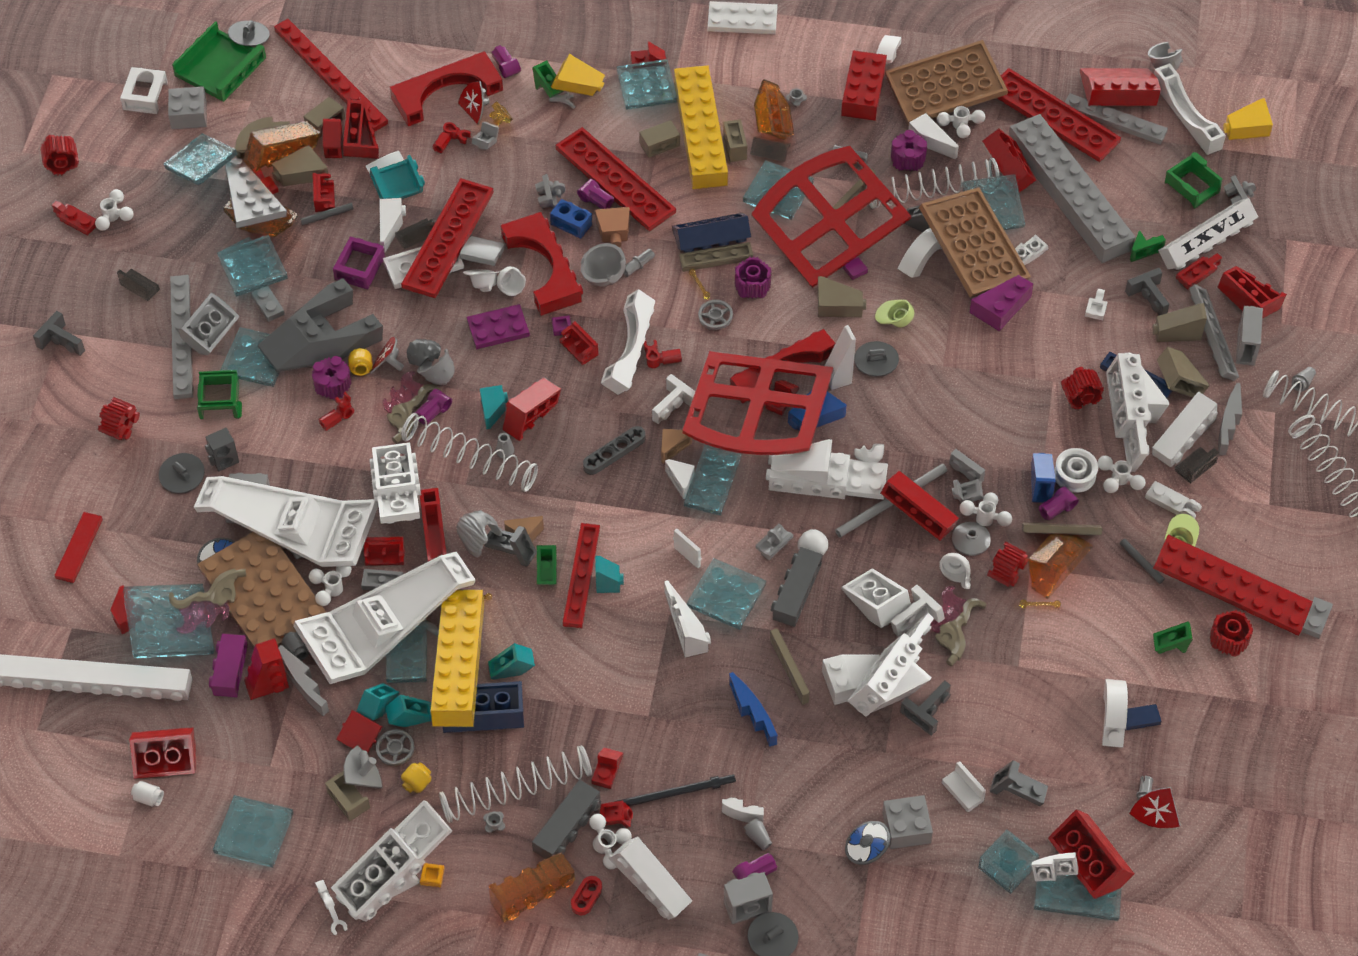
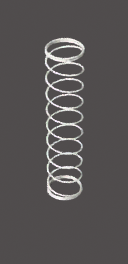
M990 158L989 161L985 160L988 172L985 186H982L978 181L975 163L972 162L974 185L971 189H974L976 180L982 188H985L988 185L989 177L994 186L999 184V169L994 158ZM992 162L994 164L996 172V183L994 181L992 174ZM960 164L959 172L961 176V185L959 191H955L952 187L949 180L948 168L945 167V172L947 176V190L945 194H942L937 186L934 169H932V176L934 180V191L932 196L927 195L922 184L921 172H918L921 184L920 196L918 199H916L913 196L909 188L907 174H905V180L907 184V196L905 201H902L899 198L895 188L894 177H892V184L894 189L893 195L895 197L896 193V196L902 203H905L907 201L909 192L912 198L918 201L922 195V189L926 196L929 198H932L934 196L935 188H937L941 195L945 196L948 192L949 184L955 193L960 192L962 188V183L968 190L971 189H969L964 182L962 175V167ZM874 200L869 205L872 209L880 206L881 202L879 201L877 206V200Z
M1274 371L1265 387L1263 397L1269 398L1278 383L1286 376V385L1280 405H1282L1296 384L1300 383L1293 411L1297 409L1308 392L1313 389V397L1307 415L1311 414L1321 399L1327 395L1320 423L1322 424L1335 405L1341 402L1334 430L1338 428L1349 411L1354 408L1347 436L1349 437L1358 425L1357 422L1351 430L1356 414L1355 406L1351 407L1338 423L1342 409V401L1338 400L1324 417L1329 400L1328 394H1324L1311 410L1315 396L1314 387L1310 388L1298 403L1302 388L1301 381L1296 382L1285 395L1288 376H1282L1276 383L1279 371Z
M412 413L407 418L401 434L403 441L406 442L412 438L417 429L419 418H423L425 420V429L419 437L418 447L422 445L425 439L427 428L435 423L438 425V434L431 445V453L438 444L441 432L449 429L451 431V440L445 448L444 458L450 452L453 439L461 434L464 436V446L457 456V464L464 455L466 445L471 440H475L477 442V451L470 462V469L476 463L479 450L488 445L490 447V457L483 468V475L488 471L492 456L496 452L501 451L503 452V463L496 474V480L500 478L505 462L510 457H515L516 469L509 480V486L513 484L518 468L524 462H527L529 467L523 476L521 490L527 492L532 487L538 472L537 464H530L526 460L518 465L517 456L511 455L505 459L502 449L496 450L492 454L489 444H484L479 448L476 438L466 442L463 433H458L453 437L450 427L440 431L437 422H432L427 426L426 418L424 416L419 417L417 413ZM415 416L416 419L411 423V425L409 426V428H408V430H407V432H406V428H407V426H408L410 420L412 419V417ZM414 424V427H413V429H412L410 435L407 437V434H408V432H409L411 426ZM424 433L423 439L419 445L420 439ZM534 467V473H533L532 479H531V481H530V483H529L530 476H531V469Z
M1314 415L1302 416L1289 427L1288 433L1292 438L1300 437L1313 425L1320 427V433L1304 441L1300 449H1306L1311 446L1319 436H1326L1329 440L1327 446L1314 451L1309 455L1308 460L1312 461L1318 458L1328 447H1333L1337 451L1336 456L1321 463L1316 468V472L1323 471L1337 458L1345 461L1343 469L1331 473L1325 478L1324 483L1333 481L1344 470H1351L1353 472L1351 480L1340 484L1333 490L1332 494H1338L1346 489L1352 481H1358L1353 480L1355 472L1351 468H1345L1347 462L1345 458L1337 457L1338 448L1329 446V436L1321 435L1322 427L1320 424L1314 423ZM1306 418H1313L1310 424L1302 426L1294 433H1291V430L1299 422ZM1317 437L1311 444L1301 448L1307 441ZM1321 449H1324L1319 455L1310 459V457L1314 453ZM1332 460L1331 463H1329L1326 467H1324L1321 470H1318V468L1322 466L1324 463ZM1341 471V472H1340L1337 476H1335L1333 479H1331V480H1329V481L1326 482V480H1327L1330 476H1332L1333 474H1335V473ZM1348 483L1343 489L1334 493L1340 486ZM1358 492L1342 500L1341 506L1352 502L1358 496ZM1357 494V495H1356L1353 499H1351L1349 502H1347V503H1345V504H1342L1346 499H1348L1349 497H1351V496ZM1358 507L1355 508L1353 511L1350 512L1349 517H1354V516L1358 515V512H1357L1356 514H1354V515L1351 516V514H1352L1355 510H1357Z
M582 745L579 747L577 746V752L580 762V778H578L575 775L564 752L562 751V758L565 769V783H563L558 777L549 757H546L550 776V788H548L543 782L534 762H531L535 784L534 793H532V791L529 789L519 768L516 767L519 783V798L516 797L504 773L501 771V778L504 791V803H502L499 800L488 777H485L489 799L488 808H486V806L482 802L473 782H470L473 800V813L470 812L458 788L455 787L458 818H456L453 815L451 809L449 808L444 792H439L441 805L448 823H452V817L457 821L460 818V808L457 792L466 810L469 812V814L474 815L475 799L473 789L482 806L486 810H490L491 799L489 785L495 797L502 805H505L506 803V790L504 780L512 795L517 800L521 799V783L519 774L526 788L533 795H535L537 791L535 771L544 787L548 790L551 789L552 775L550 766L557 779L563 785L567 783L566 763L569 769L571 770L572 774L578 780L582 778V766L584 768L586 775L588 777L591 776L592 769L584 747Z

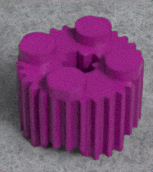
M906 130L903 134L897 135L892 141L891 146L893 167L895 166V169L898 168V171L904 169L906 171L908 169L910 171L911 169L918 171V169L923 167L927 153V141L922 136H919V134L916 135L913 130Z
M749 256L745 262L742 261V264L739 263L735 267L734 284L740 297H751L753 299V297L764 298L767 296V291L771 288L772 272L768 264L762 262L758 257L755 258L753 256L751 258Z
M334 356L331 359L330 357L328 359L324 358V360H320L321 362H315L312 378L317 395L325 396V398L329 397V399L334 401L336 397L343 398L344 392L349 391L348 388L352 384L347 363L345 364V361H342V358Z

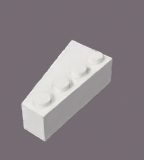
M638 836L626 841L608 858L657 908L662 917L668 920L675 918L692 902L691 898Z

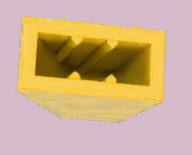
M569 54L563 61L551 88L593 96L596 91L600 92L603 88L604 82L602 81L605 75Z
M1261 98L1227 115L1226 123L1223 124L1224 133H1227L1228 140L1270 136L1273 127L1265 98Z

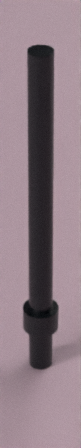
M734 774L724 777L714 776L710 777V780L622 800L628 806H633L712 788L713 790L721 788V785L736 782Z

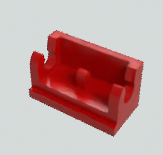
M313 173L315 212H323L335 208L334 180H324L325 178H331V174Z
M576 321L561 332L563 337L559 339L560 343L582 365L599 355L598 343Z
M366 537L364 543L365 566L404 565L405 545L403 537Z

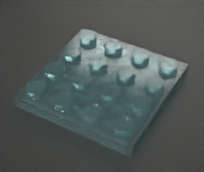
M203 584L124 587L123 594L133 658L209 655L214 653L207 604L193 603L184 610H178L171 605L169 600L170 592L174 594L176 600H184L199 591L204 593Z

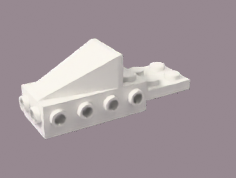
M1118 353L1106 371L1115 436L1116 438H1123L1126 461L1131 465V472H1136L1144 459L1149 455V445L1146 442L1147 430L1145 427L1148 423H1157L1169 406V401L1141 366L1140 354Z
M828 439L812 443L810 451L769 455L768 464L771 465V469H767L766 480H769V490L838 499H845V495L884 500V496L880 492L886 484L888 464L850 459V455L844 453H831L832 440Z
M410 442L373 447V458L370 459L374 501H378L381 524L419 519L420 511L417 496L421 495L416 454L411 453Z
M929 613L884 649L849 698L848 702L865 717L874 711L910 697L932 678L916 664L920 658L918 654L922 650L919 646L923 640L921 636L928 633L931 629L930 623L934 619Z
M423 800L395 829L390 828L331 887L336 893L337 900L349 909L348 913L355 920L360 919L366 922L372 919L377 914V910L382 905L387 904L392 897L420 882L416 874L420 872L422 866L426 863L424 859L452 830L432 806Z

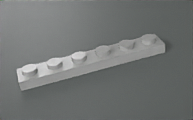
M1069 93L1065 103L1098 123L1160 145L1167 134L1168 128L1107 106H1088L1087 99Z
M1194 284L1189 288L1192 294L1191 299L1195 305L1204 303L1207 316L1204 331L1208 337V344L1214 353L1213 358L1218 364V371L1223 378L1235 381L1239 378L1207 290Z

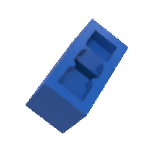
M561 199L550 213V223L552 226L582 239L592 226V213Z

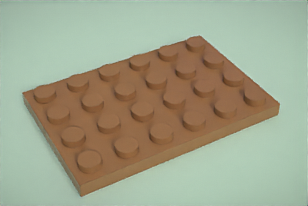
M983 40L885 71V76L908 126L909 122L925 113L932 119L941 112H954V109L959 106L967 108L1008 94V90Z
M979 187L921 203L919 206L920 211L970 298L981 295L1017 275L1022 276L1026 280L1031 277Z
M255 532L248 534L197 564L211 586L220 574L234 568L235 570H246V577H239L234 582L236 593L234 603L227 602L224 606L253 648H255V644L274 638L279 647L282 645L281 642L285 634L297 632L293 627L295 621L327 613L322 606L316 603L315 595L280 545Z

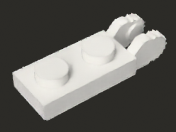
M1154 481L1145 496L1147 500L1176 515L1188 514L1194 519L1196 514L1193 511L1199 512L1202 508L1200 503L1183 496L1157 481Z

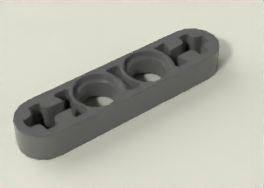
M639 426L632 427L587 456L583 461L584 471L590 475L597 474L642 445L646 440L645 430ZM623 442L627 444V447L621 449L617 445ZM605 452H609L612 454V456L610 458H604L602 457V454Z

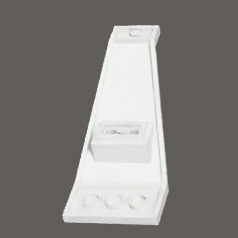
M217 476L206 478L194 509L197 512H216L321 567L356 566L379 504L374 499L342 501Z
M457 552L445 554L330 612L297 620L294 622L293 627L329 684L365 675L457 589L474 585L475 578Z

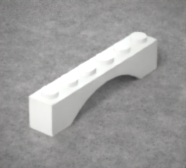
M1170 63L1156 68L1154 75L1159 81L1160 94L1204 152L1209 155L1221 150L1226 135L1216 123L1207 120L1196 110L1188 98L1176 70Z
M639 289L627 296L623 309L628 329L625 350L616 363L605 368L601 381L602 385L617 395L628 391L632 386L633 374L637 370L636 364L641 356L640 351L646 339L645 334L650 326L651 315L654 312L655 300Z

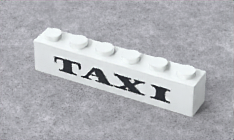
M1249 198L1239 200L1158 251L1167 269L1175 268L1179 270L1186 266L1185 263L1187 261L1191 262L1199 258L1200 253L1212 250L1214 244H1221L1227 240V236L1238 234L1240 228L1252 225L1253 220L1258 218V215Z

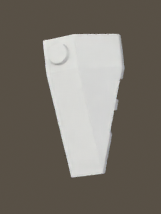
M849 325L843 328L825 366L833 367V374L829 384L831 390L852 384L856 338Z
M664 581L665 596L684 656L689 657L708 652V644H711L709 633H705L701 622L669 581Z

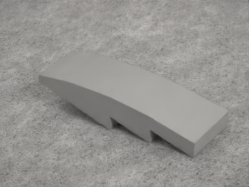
M1236 383L1224 411L1218 438V455H1226L1229 440H1233L1235 425L1240 424L1242 417L1240 383Z
M280 645L278 648L283 664L292 682L312 707L322 716L326 715L329 712L327 701L320 696L318 684L311 679L310 668Z

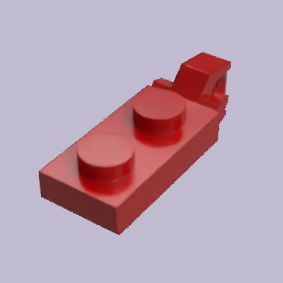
M55 201L51 205L53 212L56 213L61 222L88 236L96 228V218L69 204L64 206L59 201Z
M1218 253L1210 258L1203 256L1177 273L1176 279L1189 290L1194 284H1198L1218 269L1217 266L1221 264L1222 257Z

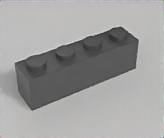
M800 547L798 554L794 553L791 564H793L792 568L787 569L784 578L786 580L785 584L780 585L777 594L779 596L778 600H774L771 606L773 620L793 627L796 626L821 568L823 554Z
M579 779L532 841L533 852L551 863H554L557 858L560 859L564 855L569 842L572 843L576 839L581 826L584 827L588 823L590 814L593 811H597L600 807V791Z

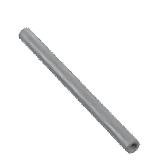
M941 464L913 482L922 488L946 473L947 468L944 464ZM888 499L882 500L835 529L837 536L841 538L894 504Z

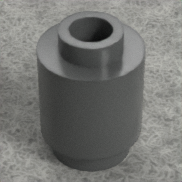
M289 632L284 635L281 642L283 647L299 660H304L309 655V652L298 633Z

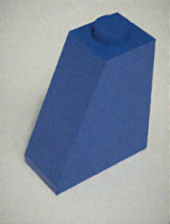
M828 391L817 427L846 416L847 405ZM792 408L788 412V423L793 429L800 431L805 409Z
M1033 453L1031 461L1032 502L1044 503L1053 497L1056 482L1053 456L1046 453Z

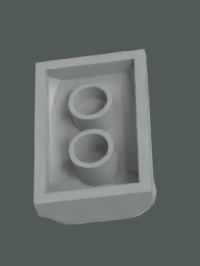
M211 292L182 326L179 334L181 339L196 352L208 356L240 316Z

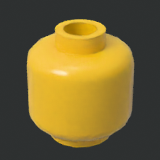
M362 348L351 351L348 356L350 372L357 376H364L370 373L373 366L371 353Z
M421 762L410 764L401 775L402 787L409 793L413 791L421 793L431 782V771Z

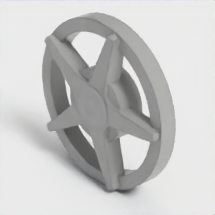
M722 300L707 301L699 309V321L709 330L723 329L729 326L733 319L732 308ZM714 304H720L726 308L722 310L715 307ZM711 305L712 308L708 313H702L707 306ZM729 311L730 317L726 321L723 315ZM702 317L709 318L710 324L706 323ZM719 321L723 323L721 325H714L715 322Z
M398 729L382 734L376 744V752L379 759L385 764L392 766L407 762L412 757L415 748L412 737L407 732ZM392 734L403 735L400 739L391 740L388 737ZM386 738L388 742L387 748L380 751V744ZM406 738L411 743L410 750L403 747V742ZM401 753L408 754L405 758L397 761V757ZM382 755H392L393 761L385 759Z

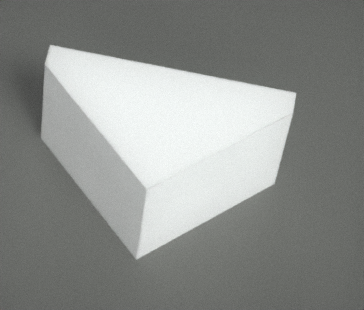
M670 459L665 460V472L682 498H687L694 479V465Z

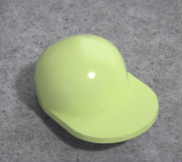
M890 300L883 303L877 309L875 319L880 324H892L902 328L913 320L915 312L913 306L907 300Z

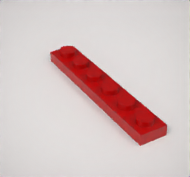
M581 523L563 617V627L583 628L600 525Z

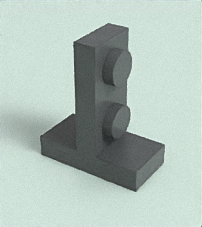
M1160 268L1127 280L1125 292L1128 296L1142 292L1143 297L1149 301L1154 312H1157L1159 316L1168 313L1170 304L1156 286L1160 284L1163 274Z
M58 311L33 335L36 347L41 350L52 340L55 344L64 346L71 353L75 352L81 356L85 352L82 340L62 329L66 324L63 314Z
M518 526L514 533L502 530V536H498L490 530L487 535L488 541L484 544L487 548L516 555L520 564L528 567L537 553L525 527Z
M944 680L920 706L906 697L901 702L900 713L932 736L937 731L938 721L932 716L938 710V706L941 703H946L950 698L951 685Z
M1012 760L994 774L990 792L997 795L1001 791L1006 790L1038 806L1044 804L1048 786L1018 772L1020 763Z

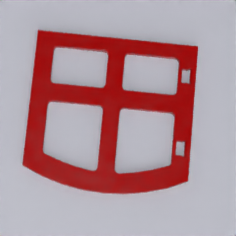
M851 146L820 154L791 170L768 190L751 214L812 288L818 284V276L829 277L912 218ZM858 162L863 169L858 171L853 165ZM847 163L867 188L838 209H834L808 178L827 168ZM794 187H798L823 216V219L791 240L772 219L770 214L785 195ZM874 200H879L892 215V218L864 238H858L845 221ZM891 200L896 207L891 209L886 203ZM831 230L836 231L847 244L848 249L820 269H815L801 252Z
M709 351L682 430L683 434L706 445L742 454L784 455L810 451L833 374V367ZM720 365L761 370L754 388L717 384L714 382ZM709 369L714 370L713 375L707 374ZM785 372L816 377L811 394L800 395L769 390L774 373ZM710 397L750 402L741 433L738 437L723 434L701 425ZM771 404L805 409V415L798 436L787 439L755 440L754 436L764 405ZM694 411L700 412L699 417H693Z

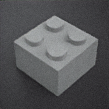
M204 86L168 90V116L171 129L207 127V100Z
M924 795L883 802L882 814L884 823L891 834L890 849L931 843L933 831Z
M765 872L759 874L752 873L746 878L740 880L733 879L724 884V905L732 924L772 912L773 893Z

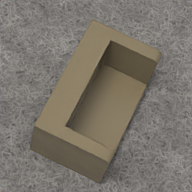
M328 97L304 115L305 127L320 138L322 136L321 127L323 126V119H333L337 116L344 120V107L331 97Z
M741 119L723 122V137L729 161L747 160V142Z
M670 120L640 131L639 143L649 158L679 147L680 133Z
M344 771L325 782L327 793L349 821L370 809L369 799L366 796L362 797L354 785L345 784Z

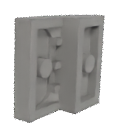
M471 236L460 252V259L495 266L498 258H501L506 244Z

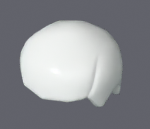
M505 267L497 276L498 288L508 296L518 295L525 287L526 278L515 267Z
M873 444L870 450L865 446H862L861 449L855 448L854 455L857 460L879 462L884 455V444Z
M810 529L799 538L798 551L800 547L824 555L828 549V539L822 532Z

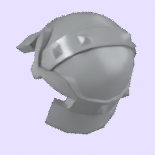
M1163 42L1151 47L1148 51V56L1155 69L1170 63L1177 70L1183 62L1181 56L1182 49L1168 53V49L1171 48L1169 42Z
M447 349L444 350L445 355L439 358L435 365L431 366L432 362L426 359L422 366L418 367L417 372L424 376L426 381L435 385H446L453 377L455 372L454 362Z

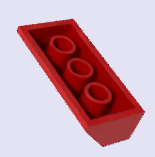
M1076 809L1048 837L1059 854L1076 853L1079 868L1078 875L1076 876L1095 899L1120 889L1135 874L1092 818L1082 811Z

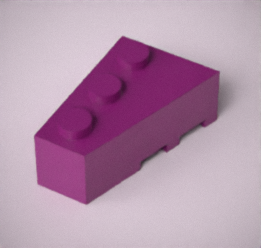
M1017 275L971 299L969 313L1000 331L1031 298L1033 283Z

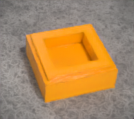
M425 863L422 869L420 885L441 887L445 870L444 865Z

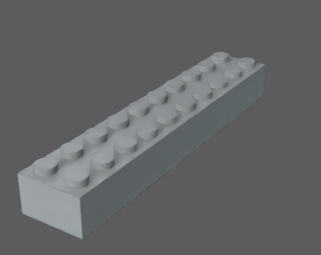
M1041 114L1010 126L1009 136L1019 145L1031 171L1100 262H1107L1132 251L1135 235Z

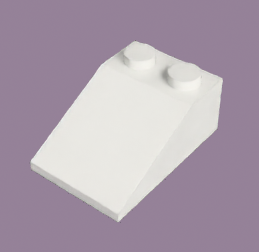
M873 568L842 586L844 593L868 620L880 628L887 626L896 615L901 614L911 605L907 589Z
M838 655L823 659L822 673L834 705L848 702L851 695L879 658V655Z

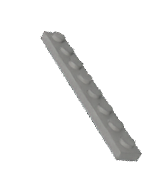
M189 275L170 276L174 399L193 398L192 347L184 342L179 334V330L191 317Z

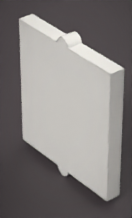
M675 529L673 537L674 548L695 567L699 568L702 560L701 549L682 532Z

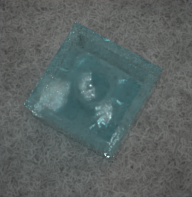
M1007 829L980 857L978 868L1011 894L1033 871L1032 862L1038 860L1040 855Z

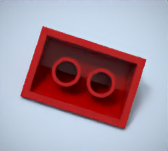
M194 727L132 732L129 743L134 779L196 773Z

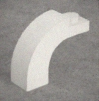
M931 228L925 230L916 238L898 266L900 271L911 278L920 276L932 254L942 249Z
M1105 679L1103 695L1105 718L1102 745L1123 747L1127 723V683L1123 680Z

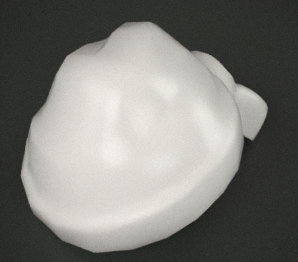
M957 553L944 555L940 560L939 566L944 576L951 581L961 583L962 588L970 589L971 569L969 561Z

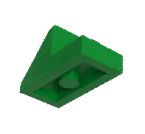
M547 60L532 68L536 90L543 87L549 98L564 92L551 88L556 73Z
M1139 231L1131 251L1130 261L1134 262L1159 253L1158 250L1165 246L1166 239L1164 236L1160 235L1146 240L1141 231Z
M537 545V585L557 584L556 545Z
M1187 621L1154 633L1155 651L1161 654L1177 648L1182 653H1186L1193 640L1190 622Z

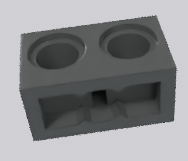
M223 428L205 437L207 442L205 449L208 453V460L211 466L215 465L218 472L239 463L235 442L227 428Z

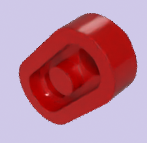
M588 876L581 882L571 899V909L575 914L583 916L588 914L602 893V882L598 877ZM590 887L596 888L594 891L589 890ZM584 904L585 907L579 908L578 905Z

